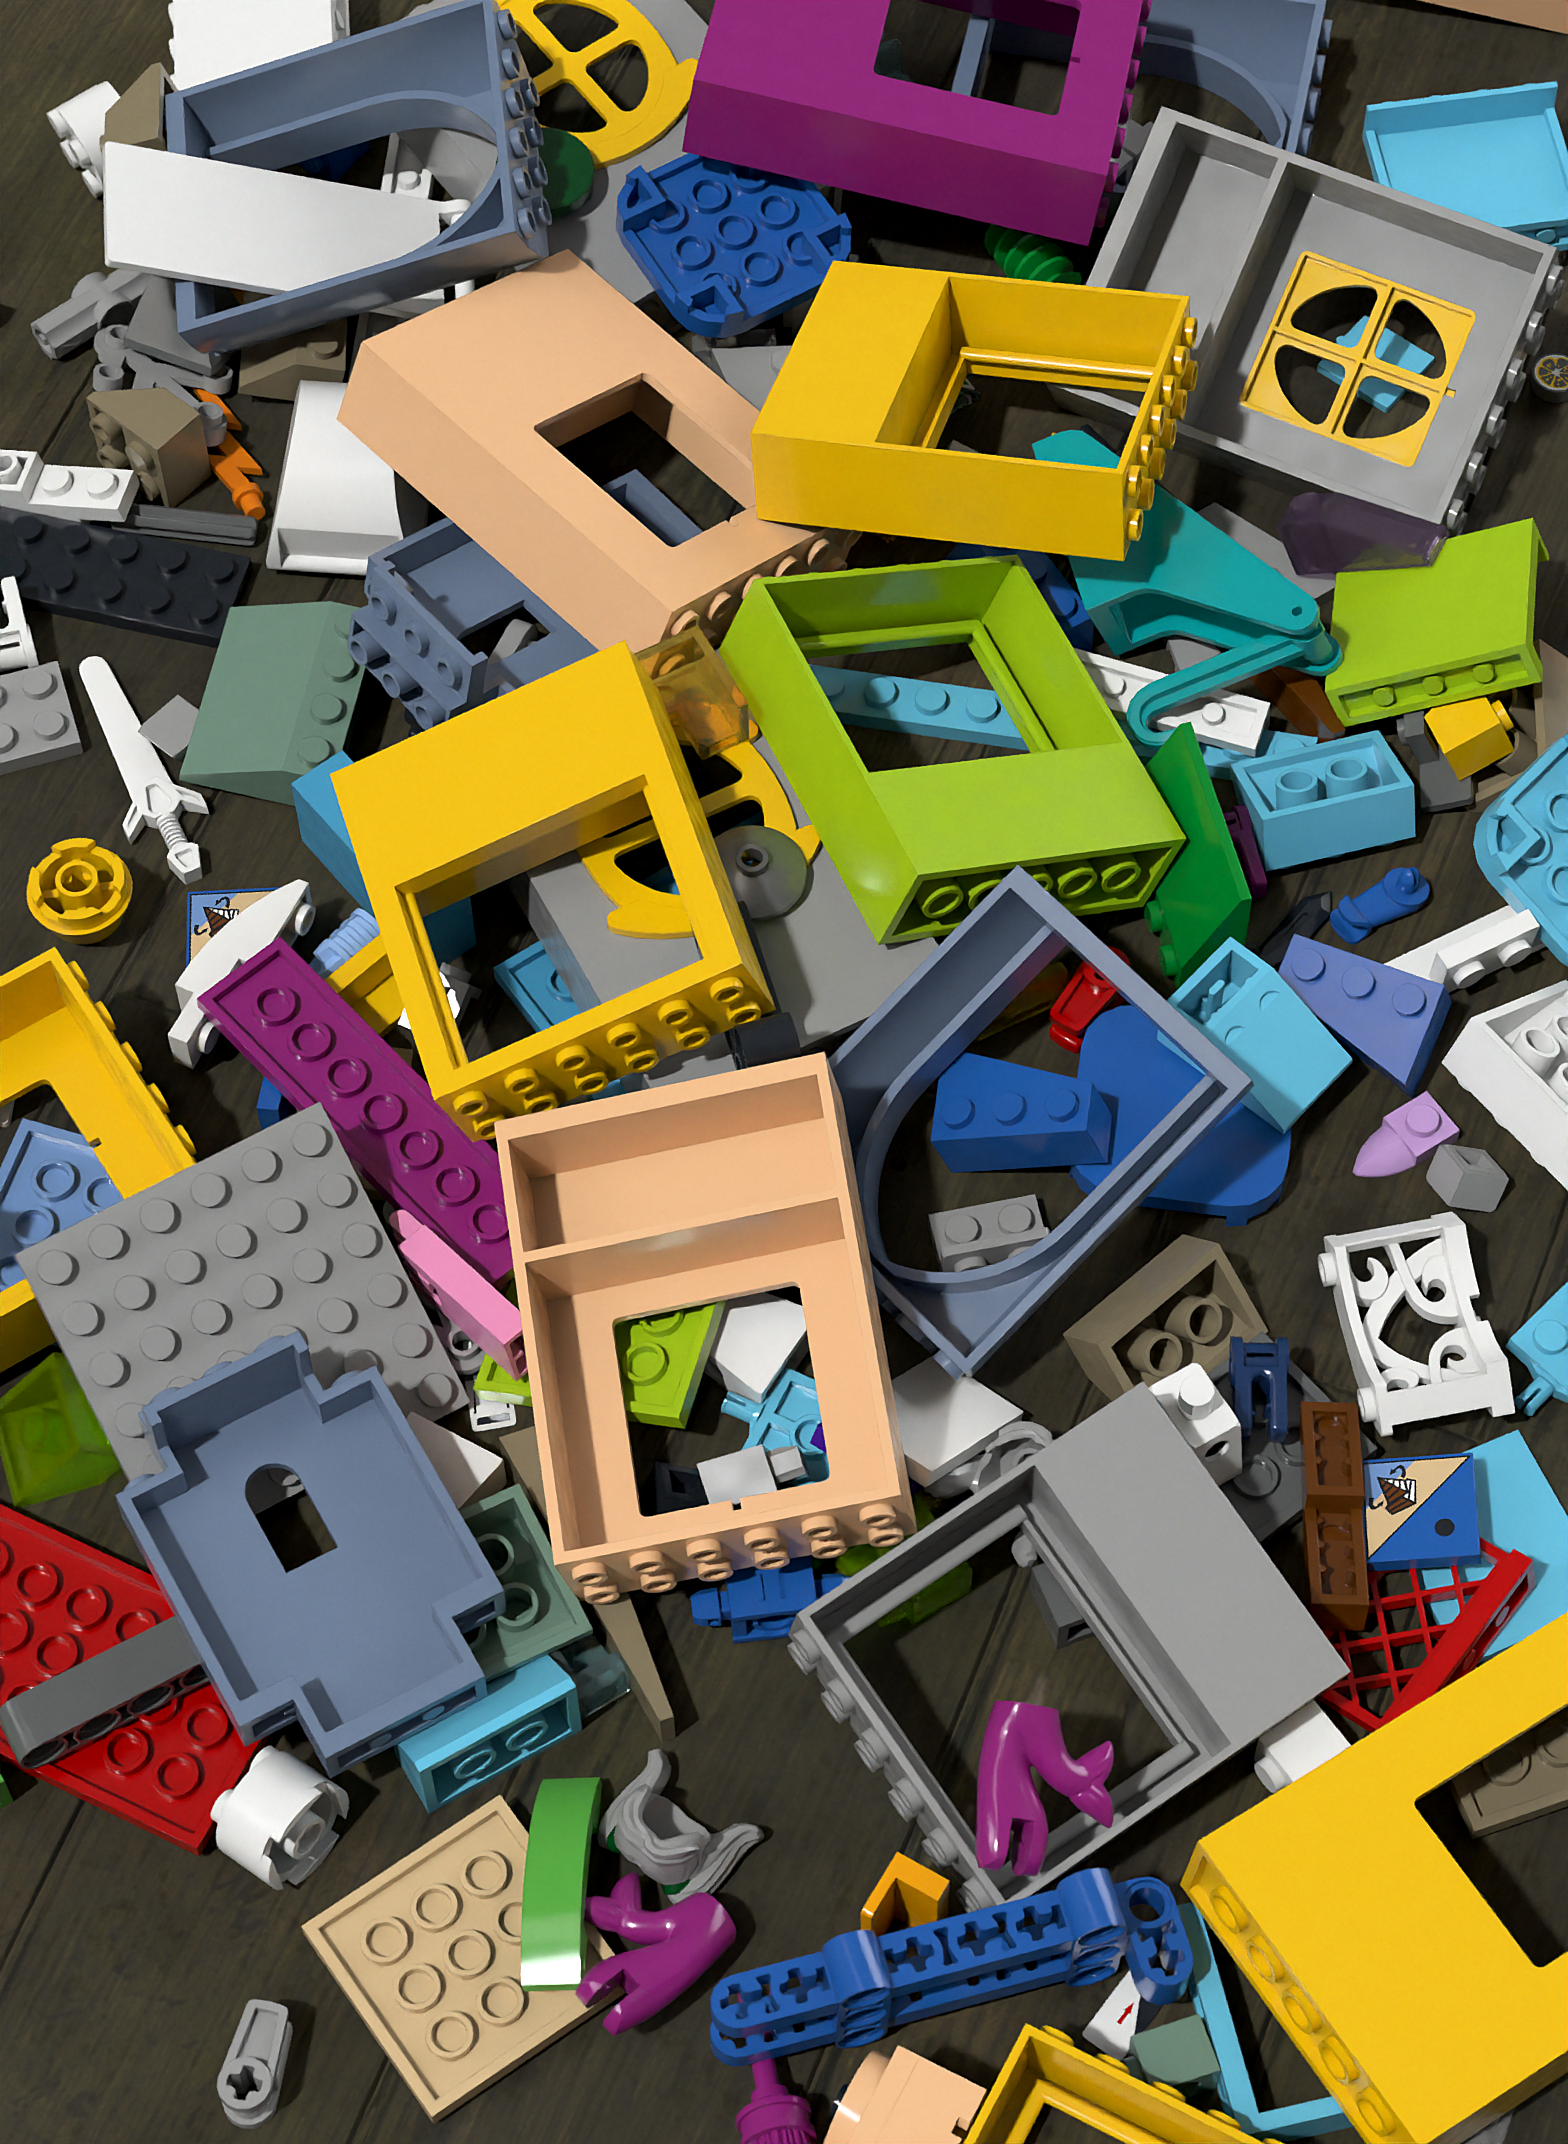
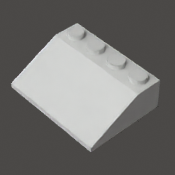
M1564 980L1471 1017L1442 1061V1064L1457 1078L1458 1083L1464 1089L1471 1092L1493 1114L1496 1122L1506 1128L1530 1152L1532 1158L1538 1164L1544 1166L1568 1191V981Z

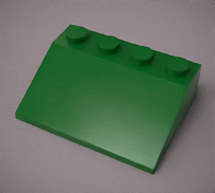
M1191 722L1180 724L1144 767L1186 837L1185 842L1143 906L1148 930L1150 933L1158 932L1162 946L1158 947V957L1162 973L1165 977H1173L1177 990L1229 937H1232L1245 947L1252 902L1246 879Z

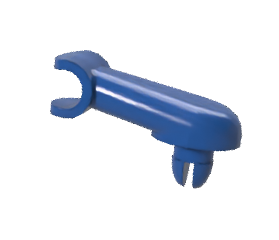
M1416 867L1392 869L1386 874L1384 879L1351 900L1348 895H1345L1340 900L1338 908L1329 915V921L1340 938L1351 945H1356L1370 934L1372 928L1420 909L1429 895V885Z

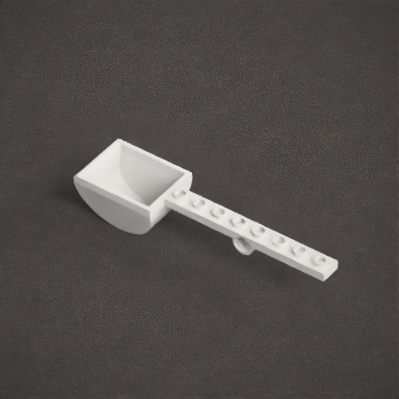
M396 133L390 134L381 191L431 200L435 177ZM369 311L360 313L348 382L361 342L411 319ZM300 380L294 402L267 552V569L366 576L368 556L427 527L431 502L337 420L348 382Z

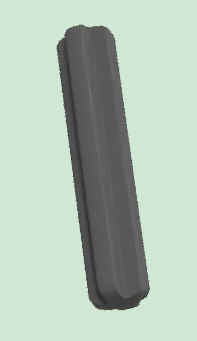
M132 503L125 522L110 521L112 529L130 533L245 546L255 545L259 531L257 518L253 516Z

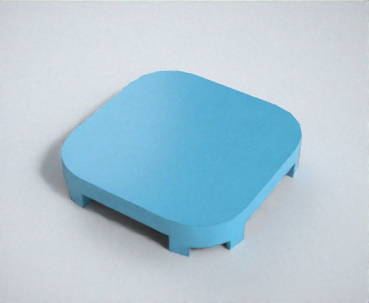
M1567 733L1553 742L1486 808L1476 824L1473 845L1477 864L1490 884L1517 914L1527 909L1530 910L1540 925L1536 935L1554 956L1568 967Z

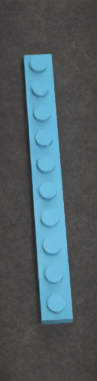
M808 664L841 724L1030 751L995 691ZM1115 718L1145 767L1158 750L1146 748L1137 742L1127 727V721ZM1149 727V730L1152 731V732H1155V733L1163 732V731H1160V730L1153 729V728H1150V727ZM1264 730L1255 757L1198 741L1209 776L1232 780L1230 764L1317 744L1318 737Z

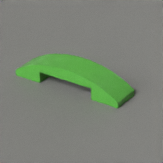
M600 1777L543 1779L539 1787L529 1831L523 1884L521 1986L524 1992L576 1990L584 1976L588 1936L583 1924L592 1834L598 1833L602 1791Z

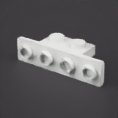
M1507 905L1384 963V965L1443 984L1449 993L1457 988L1469 987L1483 976L1504 966H1513L1525 959L1529 954L1546 947V945L1536 935L1540 925L1530 910L1527 909L1517 914L1510 905Z

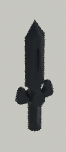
M1331 890L1304 897L1259 947L1261 955L1256 956L1273 968L1281 965L1293 934L1309 939L1331 914ZM1248 942L1245 944V948L1254 953L1256 944Z

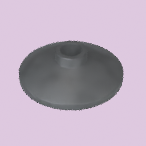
M741 826L728 830L714 839L736 902L745 901L752 921L774 918L786 912L798 901L806 885L807 867L802 851L788 836L769 827ZM749 861L760 862V864L755 867H749L743 863Z

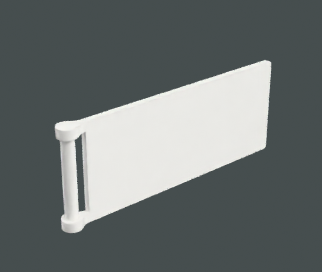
M107 141L103 148L105 264L108 267L270 295H278L399 258L440 234L439 220L451 226L472 205L470 201L464 199L440 202ZM474 279L455 285L456 299L475 291ZM444 290L433 291L370 310L369 312L413 319L444 305Z

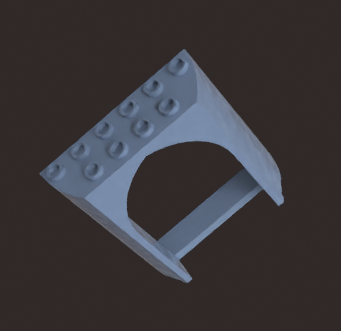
M463 0L165 95L168 152L264 170H276L388 134L430 127L454 128L480 135L495 143L498 153V162L492 176L483 191L463 215L434 239L399 258L219 313H215L214 285L175 278L178 334L190 346L202 354L215 352L217 357L549 257L546 226L552 224V216L542 192V186L548 184V177L544 163L538 153V147L544 144L543 133L534 114V107L540 105L536 85L528 74L515 38H517V27L511 11L508 8L501 10L496 0Z
M1152 0L1147 23L1138 22L1139 26L1147 27L1141 55L1135 59L1140 61L1138 73L1180 80L1211 91L1245 113L1261 130L1270 145L1306 157L1307 153L1310 152L1314 124L1306 123V121H1314V117H1317L1321 96V88L1313 86L1314 84L1321 85L1326 58L1324 55H1319V49H1328L1333 20L1324 19L1327 0ZM971 13L951 92L977 98L989 50L1069 62L1075 37ZM1115 184L1112 193H1102V197L1110 199L1104 222L1105 226H1111L1128 186Z
M1019 865L990 892L828 1059L843 1100L877 1302L893 1317L902 1311L895 1318L896 1322L931 1354L939 1348L940 1350L933 1358L955 1380H958L964 1373L971 1378L1254 1087L1251 1078ZM1066 945L1206 1073L1198 1084L1059 1226L1030 1248L996 1264L959 1272L921 1271L890 1262L880 1231L878 1192L884 1160L901 1121L929 1085Z

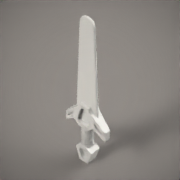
M97 656L86 658L79 666L80 675L133 801L122 824L130 845L145 825L159 829L169 849L167 855L169 868L185 885L202 879L201 856L198 844L188 842L178 822L182 811L209 814L202 795L173 784L151 742L138 732L142 725L107 662Z

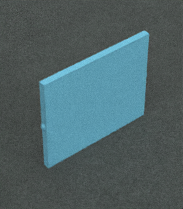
M1518 1430L1463 1452H1473L1479 1537L1508 1554L1515 1549L1533 1559L1536 1582L1534 1589L1480 1662L1499 1655L1568 1612V1516ZM1481 1558V1564L1457 1565L1460 1583L1485 1579L1495 1565ZM1450 1566L1415 1568L1420 1591L1454 1585ZM1472 1595L1463 1596L1465 1605ZM1457 1598L1425 1603L1437 1625L1452 1623L1460 1613Z

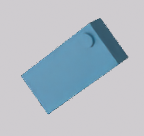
M341 750L291 783L301 838L359 905L375 918L330 777L331 773L354 763ZM470 896L422 917L438 969H440L442 962L449 964L477 945Z

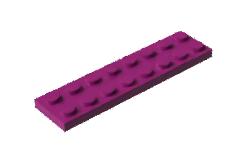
M278 937L197 998V1006L205 1014V1017L298 1111L321 1102L352 1166L396 1210H406L422 1225L425 1224L496 1290L515 1276L498 1153L485 1140L481 1139L473 1143L434 1101L430 1086L281 937Z

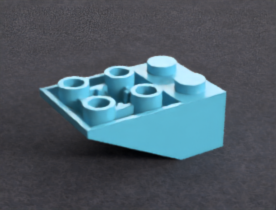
M1229 937L1167 1000L1174 1009L1252 1079L1254 1087L1240 1102L1282 1134L1350 1066L1353 1060L1274 968L1232 937ZM1158 1030V1041L1206 1075L1203 1070Z

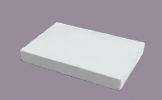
M933 1356L891 1381L907 1475L923 1487L929 1486L983 1451L985 1446L998 1437L1000 1429L1010 1423L1021 1421L1024 1411L972 1377H968L965 1373L958 1380H955Z

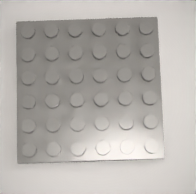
M317 1102L14 1254L128 1482L144 1474L151 1473L156 1475L163 1471L143 1435L138 1412L142 1411L141 1408L148 1405L154 1396L171 1387L182 1388L199 1380L209 1368L224 1361L235 1362L251 1354L259 1344L271 1337L278 1335L286 1337L298 1330L309 1348L313 1373L324 1391L331 1388L335 1380L348 1372L356 1370L363 1372L376 1366L405 1418L412 1411L434 1422L471 1402L321 1102ZM270 1468L259 1472L251 1479L246 1489V1500L253 1514L256 1515L304 1490V1487L292 1472L282 1468Z

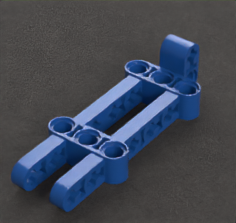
M1092 1868L1066 1877L1059 1882L1056 1890L878 1937L871 1930L848 1932L829 1940L824 1944L821 1952L728 1976L714 1987L710 1998L712 2019L710 2047L717 2059L723 2064L732 2067L746 2066L835 2042L836 2047L841 2049L860 2047L880 2039L886 2034L888 2027L1064 1980L1069 1987H1082L1109 1978L1117 1971L1120 1957L1123 1955L1126 1957L1134 1985L1139 1994L1150 2003L1168 2005L1179 2000L1185 1993L1194 1963L1193 1953L1174 1896L1166 1884L1152 1877H1139L1113 1884L1108 1869ZM1137 1904H1146L1153 1907L1158 1912L1160 1918L1153 1922H1144L1133 1916L1130 1908ZM1033 1916L1036 1924L1022 1928L1024 1917ZM997 1923H1005V1933L997 1934ZM974 1931L978 1940L964 1943L965 1933ZM1160 1943L1159 1956L1165 1970H1174L1173 1976H1166L1162 1968L1153 1969L1157 1955L1156 1945ZM909 1947H916L919 1955L906 1958V1950ZM891 1959L892 1962L887 1964L886 1960ZM1037 1960L1035 1970L1027 1971L1023 1963ZM997 1970H1000L1003 1980H997ZM979 1975L978 1985L969 1986L966 1978ZM798 1978L802 1986L788 1990V1980ZM769 1984L770 1995L762 1997L761 1985ZM921 1991L920 2000L911 2002L908 1994ZM739 1994L743 2002L728 2006L729 1996ZM824 2016L825 2020L819 2021V2017ZM805 2021L804 2031L794 2033L791 2025ZM769 2031L773 2041L764 2042V2032ZM726 2036L733 2038L746 2037V2046L736 2048L732 2040L722 2041L721 2038Z

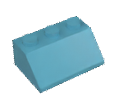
M1379 730L1230 764V774L1238 804H1244L1250 815L1254 840L1265 872L1275 869H1288L1297 864L1327 857L1335 858L1348 852L1374 846H1387L1395 841L1416 837L1414 784Z
M548 1654L486 1684V1698L394 1745L396 1758L429 1814L582 1731L576 1686L571 1677Z

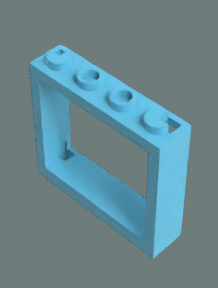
M1193 1902L1178 1905L1177 1908L1192 1949L1194 1960L1188 1980V1987L1195 2012L1200 2014L1221 2069L1217 2090L1224 2114L1240 2124L1241 2132L1261 2142L1265 2138H1270L1285 2143L1354 2127L1332 2096L1267 2112H1258L1206 1931L1211 1929V1927Z

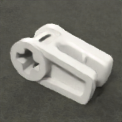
M15 576L4 578L1 580L4 597L2 606L4 613L8 614L9 623L7 627L0 629V672L27 666L28 668L39 666L29 624H26Z

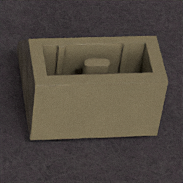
M166 388L92 392L86 397L91 418L89 425L95 435L98 448L96 455L99 462L104 468L134 470L140 481L137 492L146 500L153 501L155 499L164 507L175 508L212 475L200 413Z

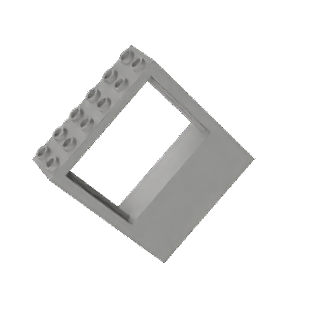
M1143 1381L797 1613L788 1633L793 1642L787 1645L790 1655L805 1675L813 1671L826 1689L820 1696L833 1718L839 1724L847 1720L859 1737L854 1746L865 1765L873 1773L881 1769L892 1785L893 1789L888 1792V1796L898 1813L906 1822L914 1818L927 1836L922 1841V1846L933 1864L941 1872L949 1868L961 1886L956 1891V1895L967 1913L1037 1895L1256 1742L1261 1736L1313 1700L1319 1698L1351 1672ZM1017 1525L1031 1542L1036 1552L1174 1746L1108 1792L1114 1812L1111 1828H1106L1081 1811L1049 1833L1046 1856L1038 1876L1015 1875L1011 1867V1861L1003 1865L996 1872L978 1868L975 1835L843 1645L844 1642Z

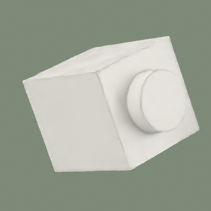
M1313 1700L1258 1739L1254 1761L1256 1762L1254 1768L1264 1786L1272 1793H1276L1351 1745Z

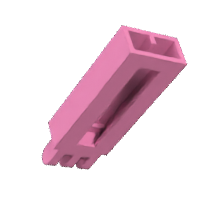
M406 1210L393 1212L389 1218V1223L398 1243L397 1248L400 1256L404 1259V1267L409 1272L408 1277L411 1284L513 1379L518 1381L528 1372L520 1311L425 1224L422 1225Z

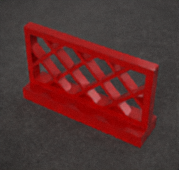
M1480 1537L1481 1558L1495 1565L1485 1579L1460 1583L1457 1566H1450L1454 1585L1420 1591L1416 1569L1414 1568L1409 1569L1414 1592L1380 1598L1377 1583L1383 1575L1407 1569L1367 1572L1368 1593L1370 1594L1372 1591L1373 1600H1369L1368 1614H1377L1381 1636L1347 1642L1345 1630H1321L1331 1644L1339 1635L1341 1643L1333 1644L1332 1646L1340 1657H1344V1662L1351 1672L1347 1674L1348 1680L1339 1681L1330 1690L1317 1698V1700L1373 1733L1470 1673L1536 1586L1533 1559L1515 1549L1508 1554ZM1472 1595L1465 1605L1463 1596ZM1457 1598L1460 1613L1452 1623L1427 1626L1423 1607L1424 1603ZM1417 1605L1421 1624L1420 1629L1387 1634L1383 1611ZM1440 1638V1640L1432 1649L1431 1640ZM1424 1641L1427 1657L1419 1667L1395 1671L1390 1647ZM1384 1649L1388 1673L1354 1679L1350 1655ZM1408 1682L1399 1693L1398 1684ZM1391 1685L1394 1701L1381 1719L1360 1707L1357 1691ZM1351 1693L1352 1701L1341 1694Z

